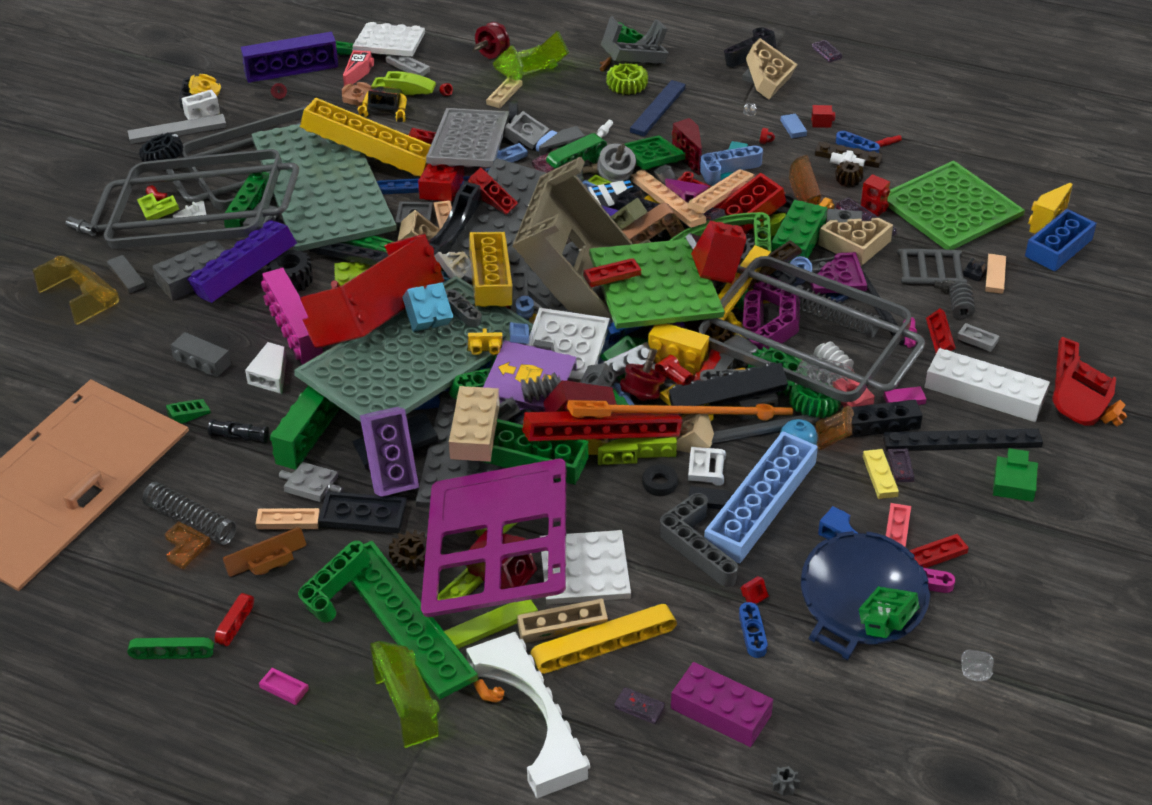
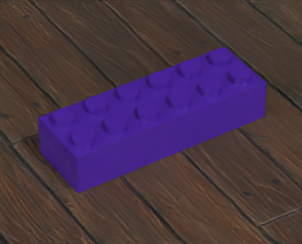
M332 32L241 47L244 72L248 83L338 67L336 41Z
M273 220L267 221L261 229L251 232L245 240L236 242L233 248L223 251L220 257L207 262L206 266L201 270L194 271L187 280L198 297L212 303L297 244L287 225Z

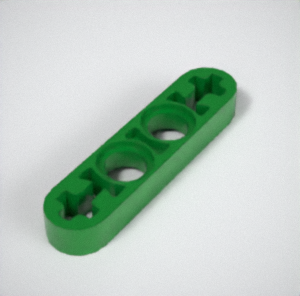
M205 637L135 638L130 640L127 654L134 659L209 658L213 655L214 642Z

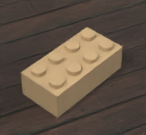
M459 386L449 438L450 459L491 461L500 407L499 388Z

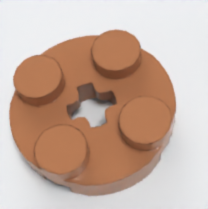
M357 82V85L353 86L352 83L347 84L342 88V100L344 103L356 105L357 107L362 106L366 93L372 87L364 82Z

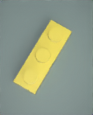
M883 449L863 451V459L878 499L898 497L899 490Z

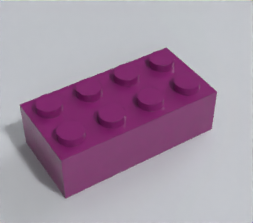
M695 662L690 665L671 692L672 710L749 747L753 745L772 715V698Z

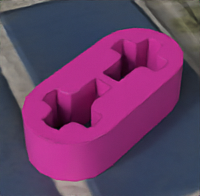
M924 568L929 581L928 587L930 591L949 593L953 590L955 577L951 573Z

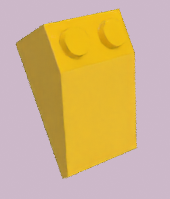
M1072 183L1041 195L1038 201H1034L1031 208L1033 215L1030 216L1028 222L1030 225L1029 232L1036 234L1067 209L1073 186Z

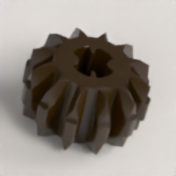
M853 161L840 162L835 171L836 181L840 185H850L851 187L859 185L864 175L863 167L859 166V163H853Z

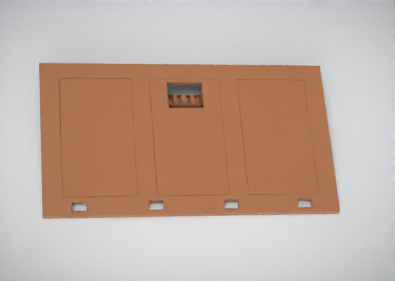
M90 379L0 458V581L20 591L189 431V428ZM79 397L82 398V399H81L79 402H77L76 404L73 403V402H74L76 399H78ZM39 434V437L37 439H35L34 441L31 440L34 436ZM93 485L102 489L84 508L78 505L77 500Z

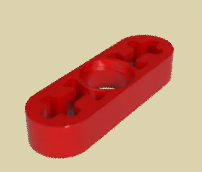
M244 593L238 596L215 633V643L228 646L253 608V596Z

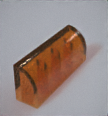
M808 155L801 156L793 161L789 171V180L794 195L799 201L819 205L821 193Z

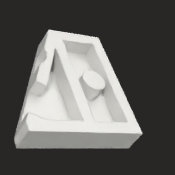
M438 252L434 255L436 261L440 263L450 279L455 276L462 278L471 269L470 259L465 252H448L447 254Z

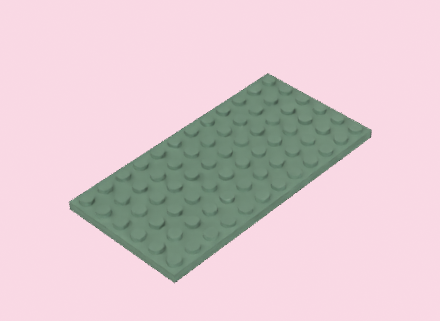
M300 124L251 134L256 150L275 149L279 152L282 163H295L299 167V174L289 206L286 211L281 213L284 224L288 226L297 242L293 246L294 249L304 251L397 230L396 223L364 153L354 151L345 145H339L335 141L322 138L313 132H307L300 127ZM275 159L260 161L262 165L274 164ZM292 169L280 170L273 191L278 207L283 202Z
M455 276L443 283L445 291L456 290L481 312L482 318L479 326L470 327L452 312L453 318L448 325L435 328L430 326L429 329L413 332L405 308L366 336L339 343L296 368L295 376L360 422V415L394 407L404 408L405 413L408 414L452 386L453 380L457 375L474 372L493 360L494 355L489 353V351H482L479 355H472L471 351H468V333H482L483 328L487 329V333L502 332L503 344L504 340L510 341L509 325L511 322L528 324L529 336L534 324L505 306H475L473 286Z

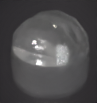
M750 102L746 103L744 114L747 116L755 115L756 105L754 103L750 104Z

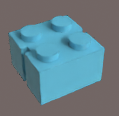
M443 282L427 285L425 289L424 286L407 289L402 297L413 332L429 329L430 326L435 328L448 325L453 318Z

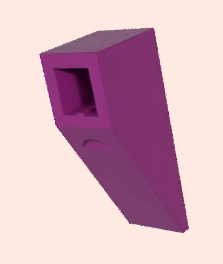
M665 179L666 187L687 203L708 189V185Z

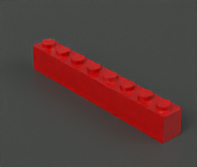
M570 411L524 412L522 431L528 441L680 436L682 418L679 414L611 413V417L595 418L593 416H585L584 418H577L572 416Z

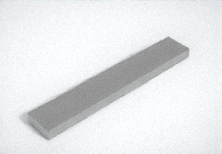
M219 114L128 130L130 144L149 141L151 138L156 137V135L159 136L167 132L181 136L226 128L224 115Z

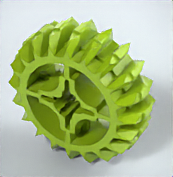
M619 63V65H614V67L610 68L606 82L609 89H612V92L622 93L623 95H635L636 92L641 93V90H645V87H647L648 73L646 69L638 66V64Z

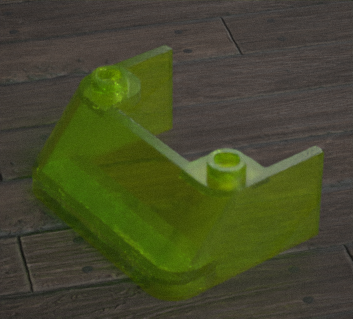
M556 31L542 45L517 52L514 45H511L492 64L495 70L510 80L514 79V81H517L525 75L546 68L553 69L557 67V63L568 55L569 51L560 32Z
M383 641L371 643L370 650L374 680L376 684L384 682L398 712L404 748L438 737L437 713L440 712L436 699L432 700L417 669L413 650H409L407 646Z

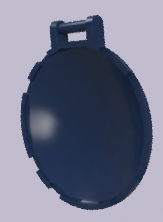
M849 531L839 533L836 537L829 540H823L808 555L801 574V590L804 601L811 614L818 621L809 640L814 643L816 641L841 654L842 658L848 661L858 643L883 644L908 635L924 618L930 601L929 581L923 566L920 567L914 559V554L902 544L878 533L866 532L864 534ZM878 586L916 592L920 608L901 630L894 629L887 638L866 635L865 624H861L859 608ZM823 629H826L850 643L845 647L822 635L821 632Z

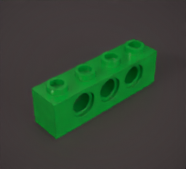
M250 173L225 213L254 210L262 200L269 179V173ZM246 218L224 220L225 228L244 227L243 222Z

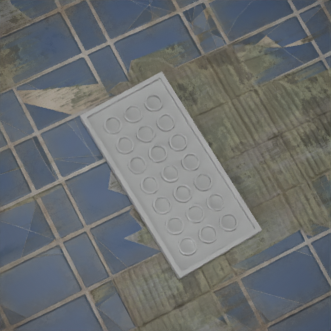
M446 108L426 156V163L434 166L447 164L451 167L464 165L468 168L474 166H481L485 169L490 168L496 160L505 132V126L509 120V111Z

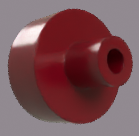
M276 83L271 88V95L276 99H282L287 94V89L282 83Z

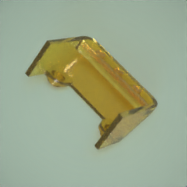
M57 256L32 269L39 293L69 278H72L80 285L83 294L69 301L76 325L119 302L118 292L89 267L68 257Z

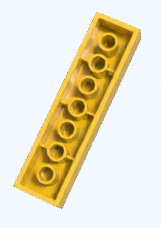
M315 98L303 111L300 127L307 132H313L322 138L335 141L339 145H345L354 151L366 154L368 157H374L383 163L408 171L414 176L421 177L428 165L426 163V156L431 144L318 98Z

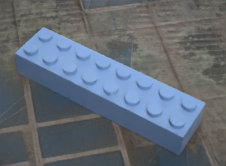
M782 431L706 528L704 538L740 564L815 465L818 446Z

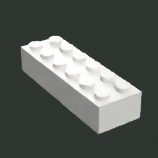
M939 348L927 371L924 388L1036 422L1045 402L1050 382Z

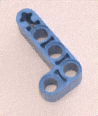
M748 146L703 154L701 156L700 172L707 184L715 185L720 182L722 173L760 167L762 165L763 149L760 146Z

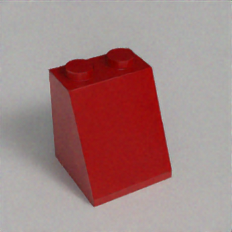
M715 221L708 223L691 253L700 278L733 283L747 240L742 227Z

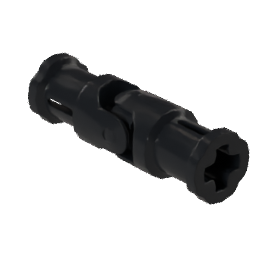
M211 419L208 424V435L213 436L216 434L230 439L243 438L245 441L258 440L266 443L269 438V427L264 426L262 428L255 427L252 424H242L233 421L219 422L216 419Z

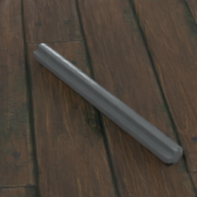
M800 415L714 431L712 444L781 431V428L788 421L794 419L806 420L815 425L819 423L820 418Z

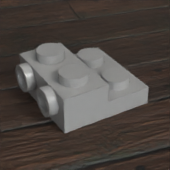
M522 111L519 115L514 116L511 124L508 123L505 126L504 137L514 144L521 142L530 149H533L537 142L547 134L549 128Z

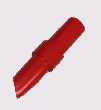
M901 135L887 137L876 141V143L880 147L888 146L902 141Z

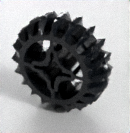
M167 132L159 136L156 135V137L146 141V144H143L142 148L139 149V155L142 162L176 159L181 155L184 147L177 134Z

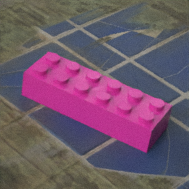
M284 268L263 273L261 285L266 293L263 296L266 306L269 305L271 315L275 316L277 326H281L283 337H287L290 349L293 348L296 360H300L303 365L322 354L323 349L322 347H314L302 319L307 318L308 315L300 300V296Z

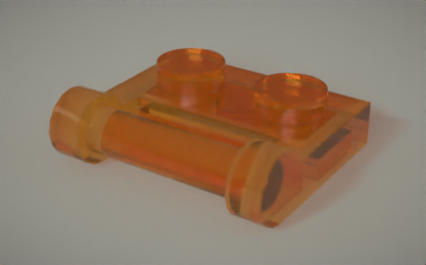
M846 406L841 412L816 422L817 446L820 450L852 435V416H854V411L851 406Z

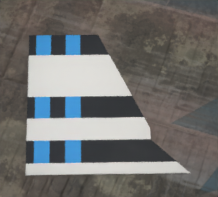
M627 179L588 188L600 205L608 207L615 204L614 197L633 186L630 180Z

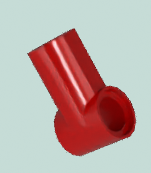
M673 355L667 356L655 365V370L679 385H688L694 378L691 372L680 366L678 359Z

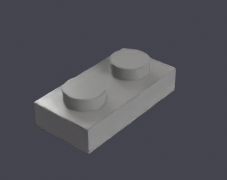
M965 323L958 332L957 339L991 352L998 343L999 336Z

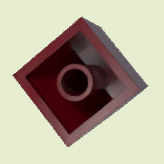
M487 530L484 531L469 550L484 548L487 545ZM503 533L502 544L524 541L526 538ZM532 554L514 556L502 560L501 589L524 586L537 571ZM486 562L466 565L469 573L476 577L479 576L485 581Z

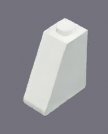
M267 342L245 370L247 383L281 394L286 367L284 347Z

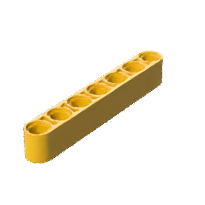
M659 604L539 644L531 650L530 654L538 670L545 674L668 633L676 627L677 621L666 604Z

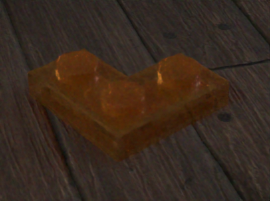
M178 521L165 533L166 540L177 545L166 555L167 561L184 569L211 543L210 537Z

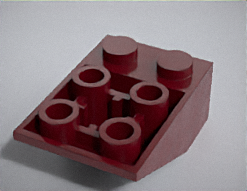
M690 118L673 123L672 144L686 153L685 159L682 161L697 175H700L702 145L699 126Z

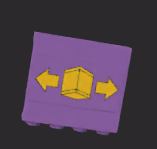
M504 340L483 388H499L500 403L505 401L506 398L513 397L520 410L531 409L536 412H546L543 395H540V401H537L534 396L532 403L527 398H525L524 402L521 379H524L528 384L529 378H532L535 382L536 377L540 376L543 381L544 375L551 379V374L555 373L557 378L559 375L561 380L568 381L571 371L577 370V359L569 354L557 353L552 350Z

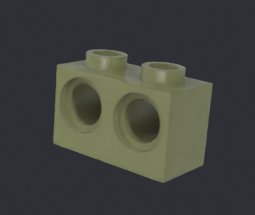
M636 198L613 214L611 218L623 230L646 214L647 210L639 198Z

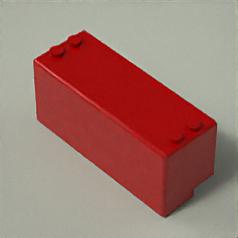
M425 233L384 245L389 255L388 257L342 286L300 298L308 315L307 318L302 320L315 348L366 336L405 309L402 297L407 289L424 286L425 289L427 285L444 282L441 265L436 261L434 248L429 244Z

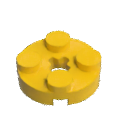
M199 74V76L195 77V75H192L189 81L190 93L192 95L212 90L216 96L220 93L221 85L220 83L218 85L216 79L212 76Z

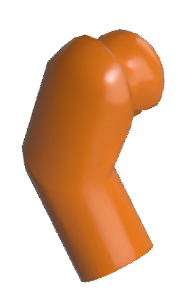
M479 679L474 683V687L482 700L497 703L503 699V688L494 687L493 690L488 689L483 679Z

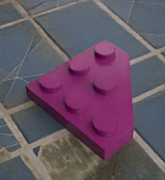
M856 252L838 253L834 256V260L827 262L818 273V275L858 290L867 291V283ZM810 282L812 291H815L816 294L819 292L820 294L837 293Z

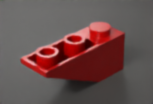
M482 168L478 169L469 178L468 182L480 186L482 201L507 215L518 204Z

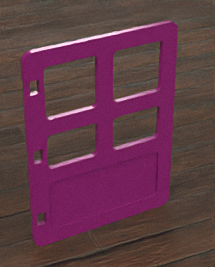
M554 459L440 480L432 485L421 611L425 617L562 594L566 590V463L563 459ZM561 478V482L554 483V479ZM545 517L549 518V530L546 537L502 544L503 527L505 525ZM560 521V526L554 527V522ZM487 528V545L484 548L441 555L444 536ZM548 551V580L546 582L501 589V567L504 558ZM486 562L485 587L482 593L438 600L439 578L442 569ZM560 567V573H554V568Z

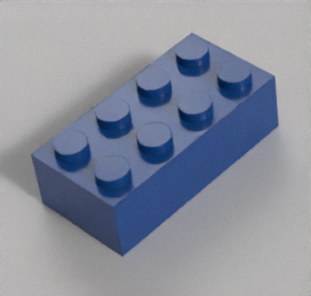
M1065 209L1028 240L1025 257L1050 270L1056 271L1093 240L1097 223L1069 209Z

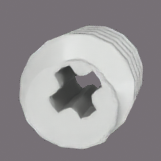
M833 342L820 344L814 350V357L851 371L854 365L853 360L844 355V352L839 350V347L835 346ZM832 372L837 379L844 377Z

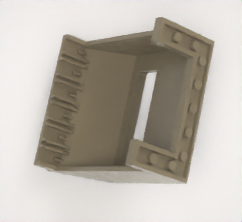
M579 157L540 176L512 247H515L519 255H522L524 261L567 310L579 314L610 318L611 323H613L606 300H601L593 291V287L589 286L583 277V270L594 268L589 256V249L632 245L633 243L576 176L581 173L585 163ZM568 237L579 249L574 268L562 255ZM648 239V240H645V241H643V242H641V243H639V244H642V243H651V242H650V240Z

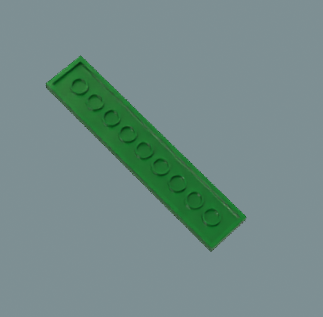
M369 541L363 544L370 555V562L350 582L440 700L477 681L478 674L435 619L433 617H425L422 614L420 600L375 543Z

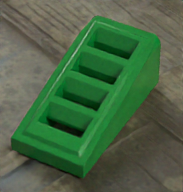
M204 399L166 405L169 418L180 424L211 413Z

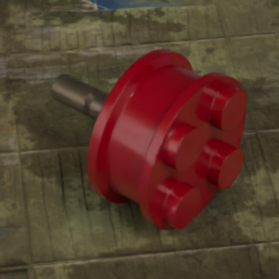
M490 22L486 26L479 27L475 33L476 45H474L472 52L479 50L483 56L489 59L496 58L499 54L507 52L510 47V39L505 26L498 22Z
M650 348L644 365L627 364L625 367L626 376L620 381L622 391L635 395L641 401L658 399L660 397V385L664 384L666 380L663 374L652 368L657 353L656 349Z

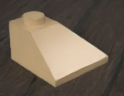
M686 414L682 416L680 436L676 437V450L690 453L691 447L710 448L714 431L708 414Z

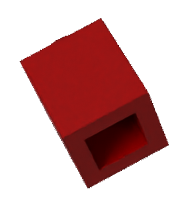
M832 105L812 106V127L831 128L832 121H835V112H832Z

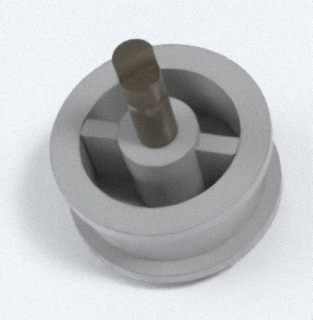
M624 143L607 145L600 153L597 163L598 173L602 178L611 182L627 180L631 177L636 164L635 155Z

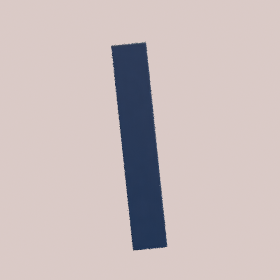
M671 80L630 127V132L644 137L685 90L686 84Z

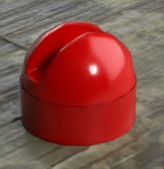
M444 83L439 87V92L443 96H449L453 92V87L450 83Z

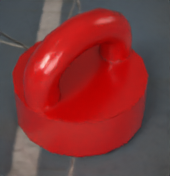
M762 128L759 143L766 144V142L774 141L775 135L772 132H768V128Z

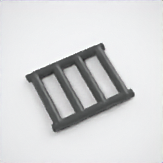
M897 249L903 273L901 283L952 285L956 282L967 283V279L963 277L960 260L961 250ZM907 256H918L921 277H910ZM925 256H935L939 278L928 277ZM943 257H953L956 278H946Z

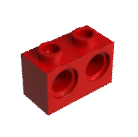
M872 174L863 183L860 210L876 217L885 212L888 208L887 200L890 194V181Z

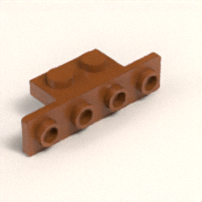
M297 527L223 557V561L230 577L246 570H250L254 575H263L269 572V569L283 567L289 561L294 560L292 552L305 547L306 541L302 529Z

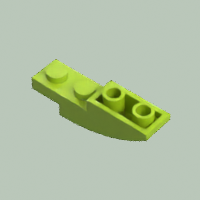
M388 71L385 77L375 78L371 87L372 89L377 87L401 89L404 95H427L433 92L436 82L413 73Z
M676 437L619 438L598 448V465L636 464L638 458L676 457Z

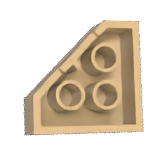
M761 38L752 46L746 57L756 90L768 99L789 80L798 65Z
M872 218L871 221L848 219L847 222L840 223L837 220H830L820 228L818 245L836 254L856 252L860 266H862L891 242L893 224L880 218Z

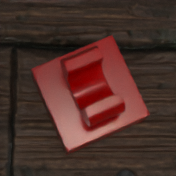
M759 576L740 588L747 602L757 604L769 597L764 580Z

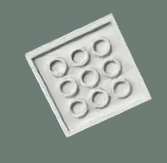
M375 22L366 23L353 44V50L371 51V53L413 56L425 34V28H420V26L406 27L402 24L394 26L389 23L376 24Z
M539 308L527 346H533L535 339L552 342L555 352L576 357L577 370L571 371L568 381L580 383L587 367L598 364L611 321L610 318Z
M622 530L566 534V590L562 594L546 597V605L587 602L602 598L603 601L631 599ZM548 551L541 552L543 577L544 582L548 580ZM560 567L554 568V573H560Z

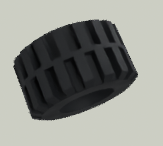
M288 249L267 264V272L284 268L297 292L303 291L305 287H309L313 281L311 258L301 250Z

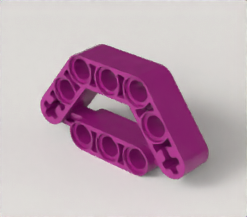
M761 281L755 283L753 290L747 292L744 298V329L781 344L798 333L800 321V301L798 295ZM763 300L780 306L778 317L763 326ZM749 339L759 350L762 351L763 347L769 350V346Z

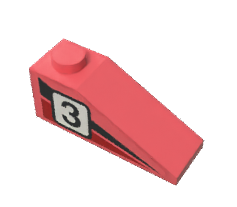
M352 51L343 74L344 86L350 83L353 85L370 72L371 67L374 66V58L371 57V51Z

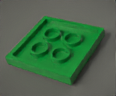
M660 135L624 143L634 153L636 165L644 170L668 163H677L680 160H684L686 156L685 152Z

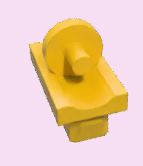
M483 328L482 333H468V351H471L472 355H479L482 351H489L492 355L500 352L502 332L487 333V329Z

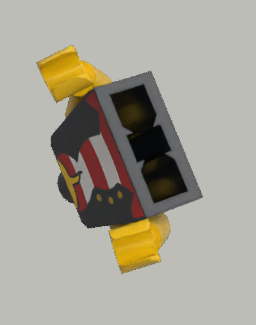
M377 87L366 93L362 106L358 107V113L360 116L364 113L366 118L369 115L367 107L398 109L396 121L398 122V118H403V122H405L404 111L407 98L401 93V89Z

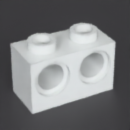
M212 90L182 98L184 114L188 120L214 116L220 113L217 96Z

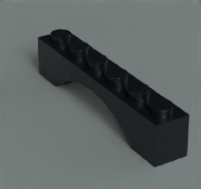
M464 181L458 190L450 214L443 227L433 238L428 240L429 244L434 248V255L438 252L447 254L482 201L479 185Z

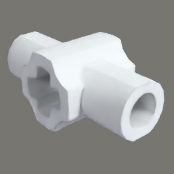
M849 150L843 154L833 152L830 163L838 165L840 162L853 161V163H859V166L864 167L865 163L864 159L856 158L853 151Z

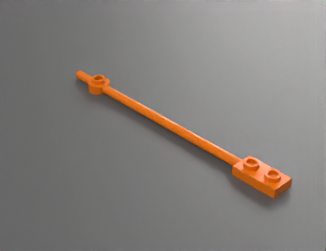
M568 400L567 405L572 416L577 418H584L585 416H593L595 418L611 417V413L756 415L758 419L766 421L773 418L774 415L793 414L792 408L773 407L762 403L757 404L756 407L609 405L607 401Z

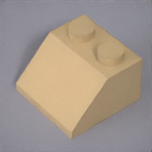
M414 210L401 221L398 241L424 233L427 239L430 240L439 232V228Z

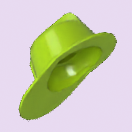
M786 213L769 216L771 241L782 224ZM760 233L762 238H767L766 234Z

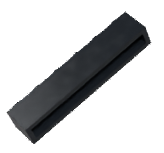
M771 362L761 368L751 367L740 373L734 371L727 376H713L709 380L702 382L701 380H696L685 386L681 384L675 385L669 389L668 397L671 406H723L786 391L788 382L782 363L776 364Z

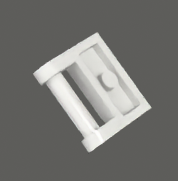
M691 447L688 481L712 482L717 486L724 484L723 464L726 459L725 450ZM710 458L716 460L715 473L709 472Z

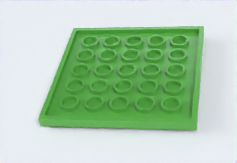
M951 161L891 189L887 200L888 207L945 250H954L1023 216L1025 212L1019 205L955 161Z
M686 239L589 249V256L593 267L634 258L642 269L639 276L600 285L616 329L724 317L725 311L714 285L710 279L700 278L691 255L693 249Z

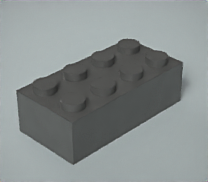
M212 240L153 265L155 281L172 301L189 294L194 290L187 279L191 277L194 271L204 268L207 262L220 257V254L225 249L217 240Z

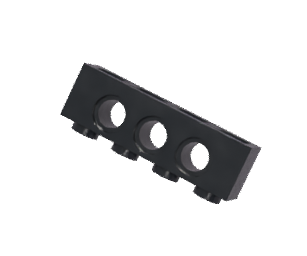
M915 399L841 408L839 424L845 438L884 434V432L918 430L921 428L923 415Z

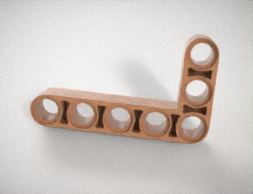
M661 203L622 231L633 244H639L651 239L664 229L673 238L684 231L685 228L669 204Z

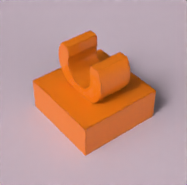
M1121 400L1117 401L1106 409L1100 419L1105 424L1112 420L1113 424L1118 427L1123 423L1122 420L1127 418L1126 413L1122 411L1126 405Z

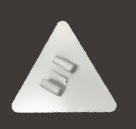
M204 201L192 202L193 205L189 207L186 205L185 209L174 214L173 218L206 215Z

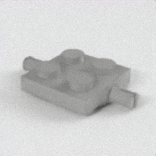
M302 462L296 471L292 473L281 470L279 473V478L288 480L284 485V492L321 502L324 496H326L327 491H344V487L334 485L338 479L337 471Z

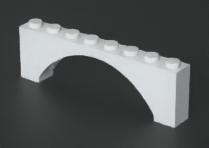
M516 632L467 648V661L478 674V678L495 679L516 687L528 695L538 705L544 715L548 728L547 737L538 758L533 765L527 767V780L536 798L587 780L588 769H590L589 760L586 755L583 756L581 754L577 738L572 737L568 721L562 719L561 709L558 704H554L550 688L545 687L543 684V676L540 671H536L532 655L527 654L523 639H519Z

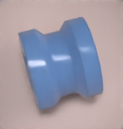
M529 296L519 297L516 300V314L524 319L531 318L534 314L533 299Z

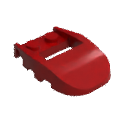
M1077 356L1056 382L1057 387L1053 392L1052 398L1055 407L1063 415L1079 424L1090 426L1099 421L1115 393L1116 377H1108L1089 364L1079 360L1080 356ZM1077 380L1083 382L1084 384H1086V385H1088L1089 387L1095 389L1096 391L1100 392L1101 394L1095 392L1094 390H1092V389H1090L1089 387L1083 385L1082 383L1078 382Z

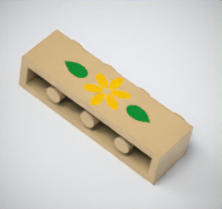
M602 598L521 614L517 617V625L520 639H523L524 643L572 634L605 623L608 618Z

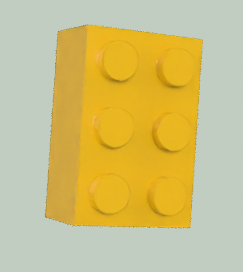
M667 323L654 325L648 335L649 347L657 350L653 361L655 363L660 362L669 355H673L678 359L680 366L695 376L696 372H700L703 362L708 360V335Z

